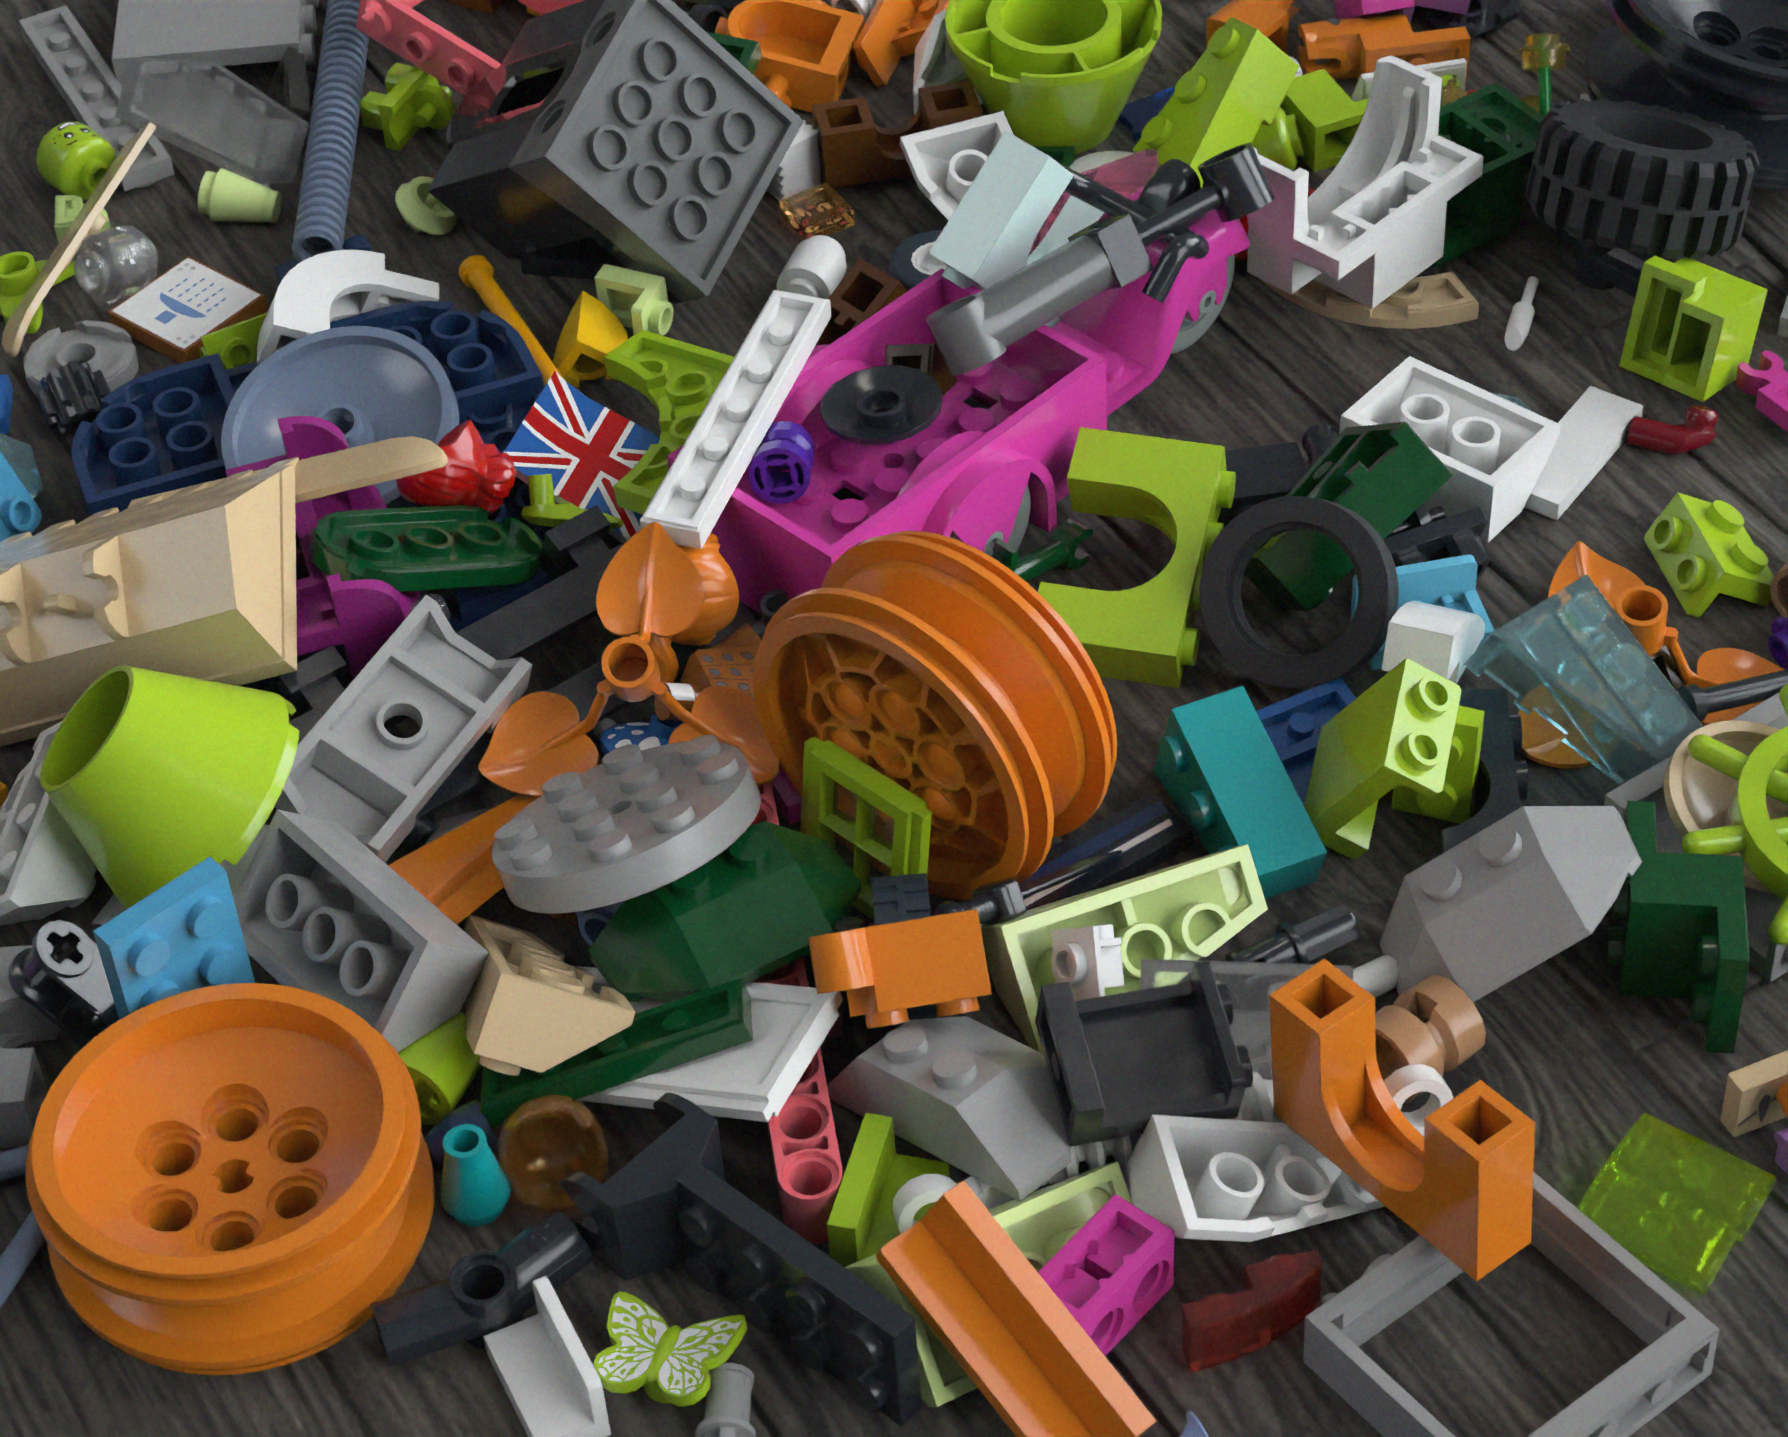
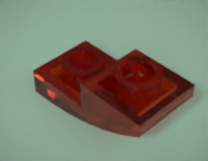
M1318 1250L1295 1255L1279 1254L1269 1257L1263 1262L1246 1265L1245 1291L1230 1295L1223 1293L1213 1294L1198 1302L1182 1305V1351L1190 1373L1219 1366L1265 1347L1305 1320L1307 1315L1320 1306L1322 1260Z

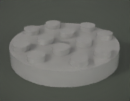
M703 735L688 742L666 744L645 750H640L636 744L621 746L607 753L603 757V764L580 774L578 772H565L552 777L542 785L543 795L527 805L495 833L496 840L492 848V860L509 899L521 909L531 912L555 914L585 911L645 894L679 879L704 865L727 849L748 829L761 806V796L745 755L738 748L730 744L718 742L715 735Z

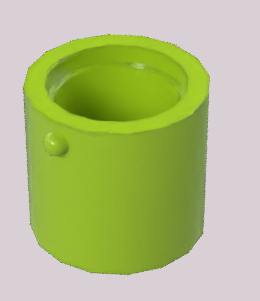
M459 1012L398 1052L413 1080L422 1124L436 1125L444 1115L452 1112L483 1066L478 1062L480 1055L473 1053L467 1041L465 1014Z

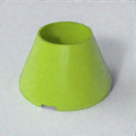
M950 0L945 13V28L947 39L953 52L989 114L1003 111L1013 135L1031 146L1075 147V154H1079L1101 144L1114 128L1160 36L1162 7L1160 0Z
M126 665L117 666L104 673L90 685L61 722L51 740L42 763L40 773L41 786L123 908L127 910L208 857H211L218 864L224 859L234 866L238 863L267 821L288 779L299 740V730L289 724V714L293 715L296 709L279 694L269 691Z

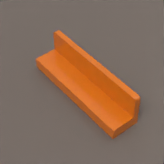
M964 1180L944 1193L920 1221L889 1241L877 1252L876 1259L1016 1437H1140L1156 1422V1419Z

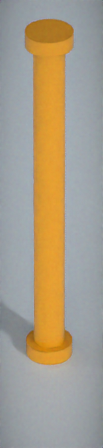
M472 255L466 258L459 267L460 279L465 286L475 289L491 313L505 320L520 334L542 374L544 387L554 371L563 378L493 278L494 270L487 258L482 255Z

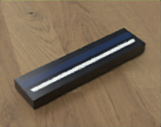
M1152 791L1051 847L1044 862L1037 871L1020 885L1086 858L1122 850V853L1089 872L1024 898L1026 911L1135 878L1192 846L1193 828ZM957 899V900H955L954 902H956V903L959 904V903H961V902H963V901H966V900H958V899Z

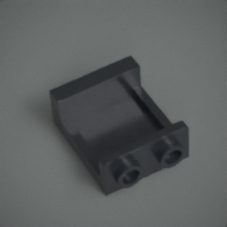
M1208 960L1193 963L1190 979L1183 983L1079 1001L1074 1000L1069 982L1041 986L1035 1023L1070 1147L1142 1134L1152 1115L1216 1119L1238 1117L1245 1088L1251 1087L1253 1083L1252 1065L1247 1048L1243 1044L1235 1045L1229 1025L1233 1023V1005L1228 987L1225 983L1216 984Z

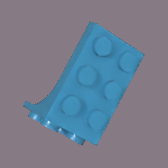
M211 857L206 858L93 931L119 1020L153 1002L179 993L223 984L255 983L227 872Z

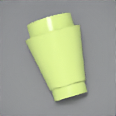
M223 168L218 173L207 171L202 178L198 193L199 213L209 215L211 221L276 223L281 211L282 193L279 191L271 190L269 187Z

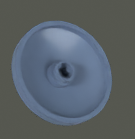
M337 327L306 335L287 344L267 357L246 377L233 396L225 414L221 434V450L226 470L285 455L277 419L293 416H313L332 422L343 432L350 448L390 438L409 436L431 440L437 445L447 433L459 425L458 404L443 367L431 352L417 341L398 332L378 327ZM396 479L375 484L389 509L409 508L413 505L398 492Z

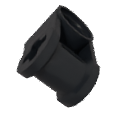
M62 920L48 922L36 933L32 941V947L24 949L12 960L8 968V979L15 993L61 1028L67 1037L79 1047L83 1048L94 1037L113 1023L119 1021L97 944L75 924ZM65 942H68L70 947L61 957L56 955L55 952ZM43 970L46 973L45 977L37 985H34L32 983L33 978Z

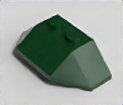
M761 821L748 827L727 849L699 868L662 887L625 900L590 947V960L609 986L624 995L628 1002H640L642 997L674 1001L736 979H742L744 984H747L810 954L808 937L834 933L838 920L848 917L853 901L857 900L861 892V883L828 841L773 823Z

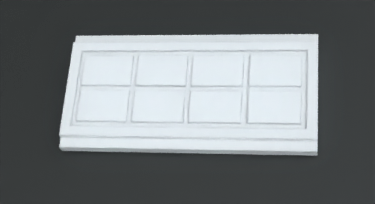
M572 966L585 969L596 976L592 990L597 994H600L602 986L611 988L597 968ZM749 982L745 986L751 996L752 1041L577 1100L654 1109V1102L665 1093H674L688 1099L711 1116L768 1122L771 1116L777 1117L839 1016L837 1009L843 999L839 991L817 994L816 988ZM642 997L640 1002L629 1003L635 1012L639 1013L671 1001Z

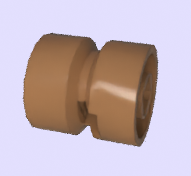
M1437 974L1424 977L1402 993L1395 1000L1394 1005L1384 1006L1375 1013L1376 1058L1383 1081L1394 1071L1408 1065L1417 1064L1432 1067L1443 1076V1072L1453 1071L1485 1045L1486 1031L1482 1017L1475 1004L1459 986ZM1423 1092L1411 1095L1404 1103H1410Z

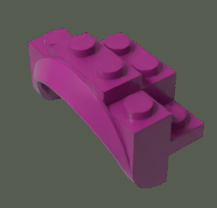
M313 416L286 417L277 419L285 455L225 471L228 477L251 469L253 471L264 469L276 462L294 457L302 460L350 447L343 432L330 421ZM375 484L295 503L297 656L319 651L331 645H341L351 677H355L361 672L413 611L418 602L420 590L399 592L389 583L375 579L341 581L339 574L329 576L314 565L308 556L307 548L310 543L313 526L316 529L318 520L330 513L351 510L389 509Z

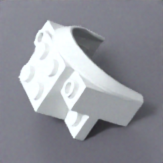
M1393 55L1377 60L1368 103L1359 128L1337 166L1309 197L1308 171L1302 168L1292 171L1259 155L1257 149L1254 148L1275 199L1266 206L1247 215L1248 237L1251 243L1248 247L1247 272L1291 295L1311 280H1316L1373 309L1443 257L1447 201L1482 176L1484 156L1438 135L1442 78Z

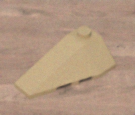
M474 915L467 916L464 931L489 952L465 1000L466 1038L473 1053L480 1055L478 1062L484 1067L513 1076L519 1075L521 1067L542 1073L632 1025L636 1012L624 995L615 989L603 986L600 994L594 992L592 986L596 976L585 969L572 967L563 962L565 955L533 933Z

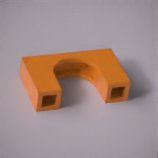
M1325 958L1269 994L1274 1115L1476 1282L1531 1243L1535 1122L1483 1081L1479 1080L1424 1118L1423 1136L1400 1111L1382 1079L1376 1058L1375 997Z

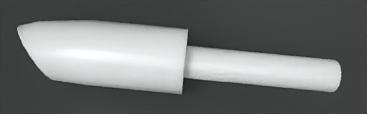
M1534 276L1528 278L1521 302H1517L1513 306L1506 327L1505 344L1511 351L1518 350L1523 344L1535 314L1532 301L1539 280Z

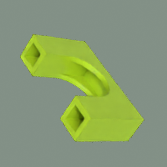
M1080 427L1067 475L1071 510L1133 519L1147 523L1164 533L1175 546V551L1167 566L1156 577L1135 588L1121 591H1103L1040 582L1038 593L1053 607L1076 635L1100 677L1179 688L1184 665L1194 666L1196 663L1200 642V629L1193 628L1196 613L1201 612V573L1212 544L1224 529V524L1217 522L1221 507L1230 509L1232 506L1236 473L1226 470L1225 446Z

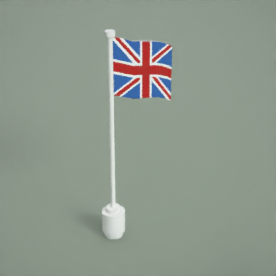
M815 235L800 242L778 278L777 290L828 299L846 273V256L842 246L833 238L824 235ZM554 371L504 451L514 462L515 470L517 471L516 476L528 485V476L552 474L555 502L559 504L571 503L581 509H590L597 505L601 512L623 520L624 524L621 528L609 529V534L621 543L626 542L641 530L640 519L643 514L619 507L613 486L634 468L647 452L650 445L659 443L660 438L649 430L588 398Z

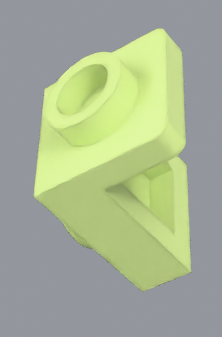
M604 264L594 277L598 300L618 317L623 326L633 328L634 335L640 330L665 335L669 331L673 320V305L668 302L665 277Z

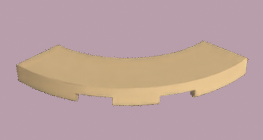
M1453 271L1431 276L1415 277L1373 309L1316 280H1311L1291 295L1260 279L1287 300L1312 312L1348 323L1382 328L1415 329L1453 325L1478 319V301Z

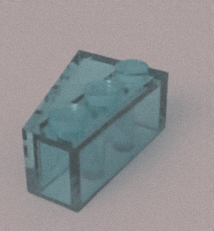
M1587 574L1492 632L1463 664L1478 677L1485 672L1515 695L1516 698L1512 703L1529 715L1534 710L1565 734L1562 739L1564 743L1620 786L1672 756L1680 743L1690 733L1703 727Z

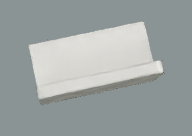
M543 1276L532 1281L538 1314L483 1336L487 1355L528 1437L610 1436L611 1431L601 1380L548 1277Z

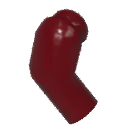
M1693 405L1686 410L1685 423L1676 425L1635 416L1629 429L1627 442L1629 445L1660 453L1679 455L1709 445L1714 440L1717 431L1713 429L1717 423L1718 415L1711 408Z

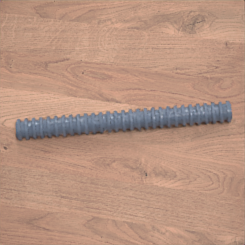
M328 0L297 208L298 212L293 235L294 240L292 243L293 255L298 263L317 254L343 250L360 116V102L362 100L369 36L356 29L360 0Z

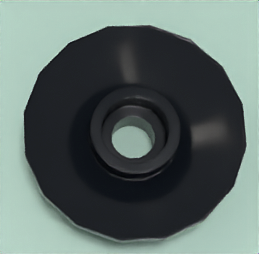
M901 365L874 366L853 372L834 383L823 396L820 414L827 430L844 441L862 445L889 444L910 438L929 427L941 412L943 395L935 378L920 369Z

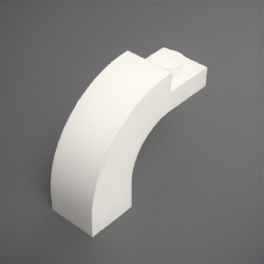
M337 250L307 258L287 273L276 291L258 336L257 363L260 364L271 354L297 339L330 329V322L397 304L439 301V283L385 270V254L372 251Z

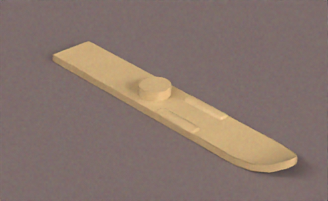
M149 122L125 143L11 315L3 331L1 345L12 358L16 357L19 353L24 335L34 314L60 273L67 268L82 243L89 242L105 224L107 218L100 212L156 129L153 123Z
M409 436L390 438L298 460L295 467V503L438 469L448 463V457L431 440ZM264 469L253 471L252 475L258 474ZM225 478L207 482L206 488L217 484ZM184 488L131 500L128 507L138 501L162 495V500H165Z

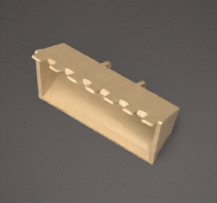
M294 457L276 462L252 475V469L236 473L206 488L207 482L190 486L165 500H162V495L143 499L122 512H119L118 507L97 512L78 524H75L74 519L54 524L34 536L29 531L1 541L0 747L36 738L42 731L63 721L72 706L90 685L104 673L117 666H132L236 686L297 671L295 467L299 458Z

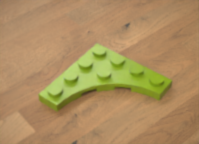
M640 330L604 356L608 377L635 388L647 397L659 413L661 428L659 443L650 445L647 452L634 468L613 486L619 507L644 514L669 471L667 456L686 442L732 363L733 356L645 330Z

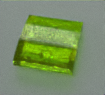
M1644 1112L1610 1155L1577 1209L1642 1264L1705 1295L1736 1240L1742 1242L1772 1190L1776 1182V1176Z

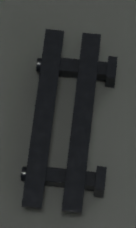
M596 505L545 532L539 564L552 580L551 582L461 629L456 634L496 660L513 659L523 656L598 615L596 594L599 582L610 561L624 545L622 543L611 550L607 547L606 542L610 522ZM740 599L734 619L725 628L716 633V637L710 644L693 646L671 643L679 663L678 674L673 683L680 682L689 657L696 650L708 649L719 643L746 622L751 627L757 623ZM614 635L616 639L622 638L621 636ZM333 645L297 663V671L277 676L276 694L289 701L296 709L293 715L289 714V724L299 730L298 744L345 690L347 664ZM601 661L546 691L560 694L572 701L579 712L580 722L587 717L598 693L597 684L606 679L602 671ZM612 694L598 722L633 702L622 700L615 694ZM404 715L393 716L384 723V727L388 729L409 717ZM494 730L491 734L487 731L483 733L416 815L415 827L399 845V849L404 847L408 853H411L437 839L440 829L433 821L434 813L491 782L481 774L478 765L488 749Z

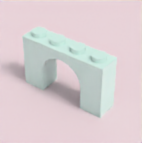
M1005 130L930 249L929 254L947 265V268L941 275L962 289L974 285L984 290L1069 243V236L1098 221L1104 212L1070 196L1046 236L1029 255L1040 228L1074 175L1047 154ZM1063 315L1045 325L1050 328L1061 321Z

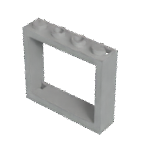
M1533 1172L1530 1244L1649 1346L1528 1437H1629L1712 1373L1719 1328ZM1419 1234L1415 1240L1395 1254L1387 1253L1375 1259L1360 1279L1340 1293L1336 1294L1333 1292L1323 1296L1322 1305L1305 1317L1303 1362L1383 1437H1455L1359 1348L1363 1343L1464 1272Z

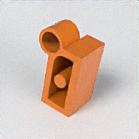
M978 909L808 937L817 994L846 990L850 1016L865 1015L867 1028L909 1022L907 1008L935 1004L937 1017L979 1010L977 997L992 994Z

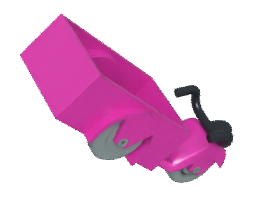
M1179 159L1166 161L1155 171L1145 186L1138 188L1127 197L1060 164L1074 175L1064 192L1104 212L1098 220L1130 214L1136 226L1201 189V182L1195 170ZM1213 209L1145 247L1153 265V270L1121 288L1105 290L1063 314L1061 321L1050 328L1043 325L1006 346V352L993 361L972 371L956 375L958 382L943 396L940 414L929 427L910 438L889 444L872 445L844 441L829 432L821 418L820 409L823 396L834 383L853 372L874 366H884L886 345L936 344L926 318L954 301L981 292V289L974 285L962 289L941 276L945 271L941 268L830 345H816L772 422L788 421L804 427L812 436L815 444V457L808 488L796 501L786 504L768 502L760 498L752 490L748 480V465L711 533L718 537V543L721 545L719 552L735 576L739 599L745 605L761 614L760 601L770 591L776 589L784 590L789 601L801 593L813 589H821L830 567L847 549L860 541L893 532L925 531L944 535L973 546L992 557L994 542L999 539L1018 550L1028 521L1048 533L1057 527V503L1069 494L1067 475L1079 428L1107 430V416L1152 384L1164 368L1170 354L1180 352L1194 344L1210 328L1220 313L1233 280L1234 254L1247 249L1251 245L1250 239L1239 218L1229 222H1221L1217 211ZM970 397L989 409L973 408L963 401ZM683 445L667 456L668 470ZM788 469V470H785V471H782V470H779V471H781V472H789L790 470ZM844 488H847L864 499L861 501L857 499L840 500L835 496Z

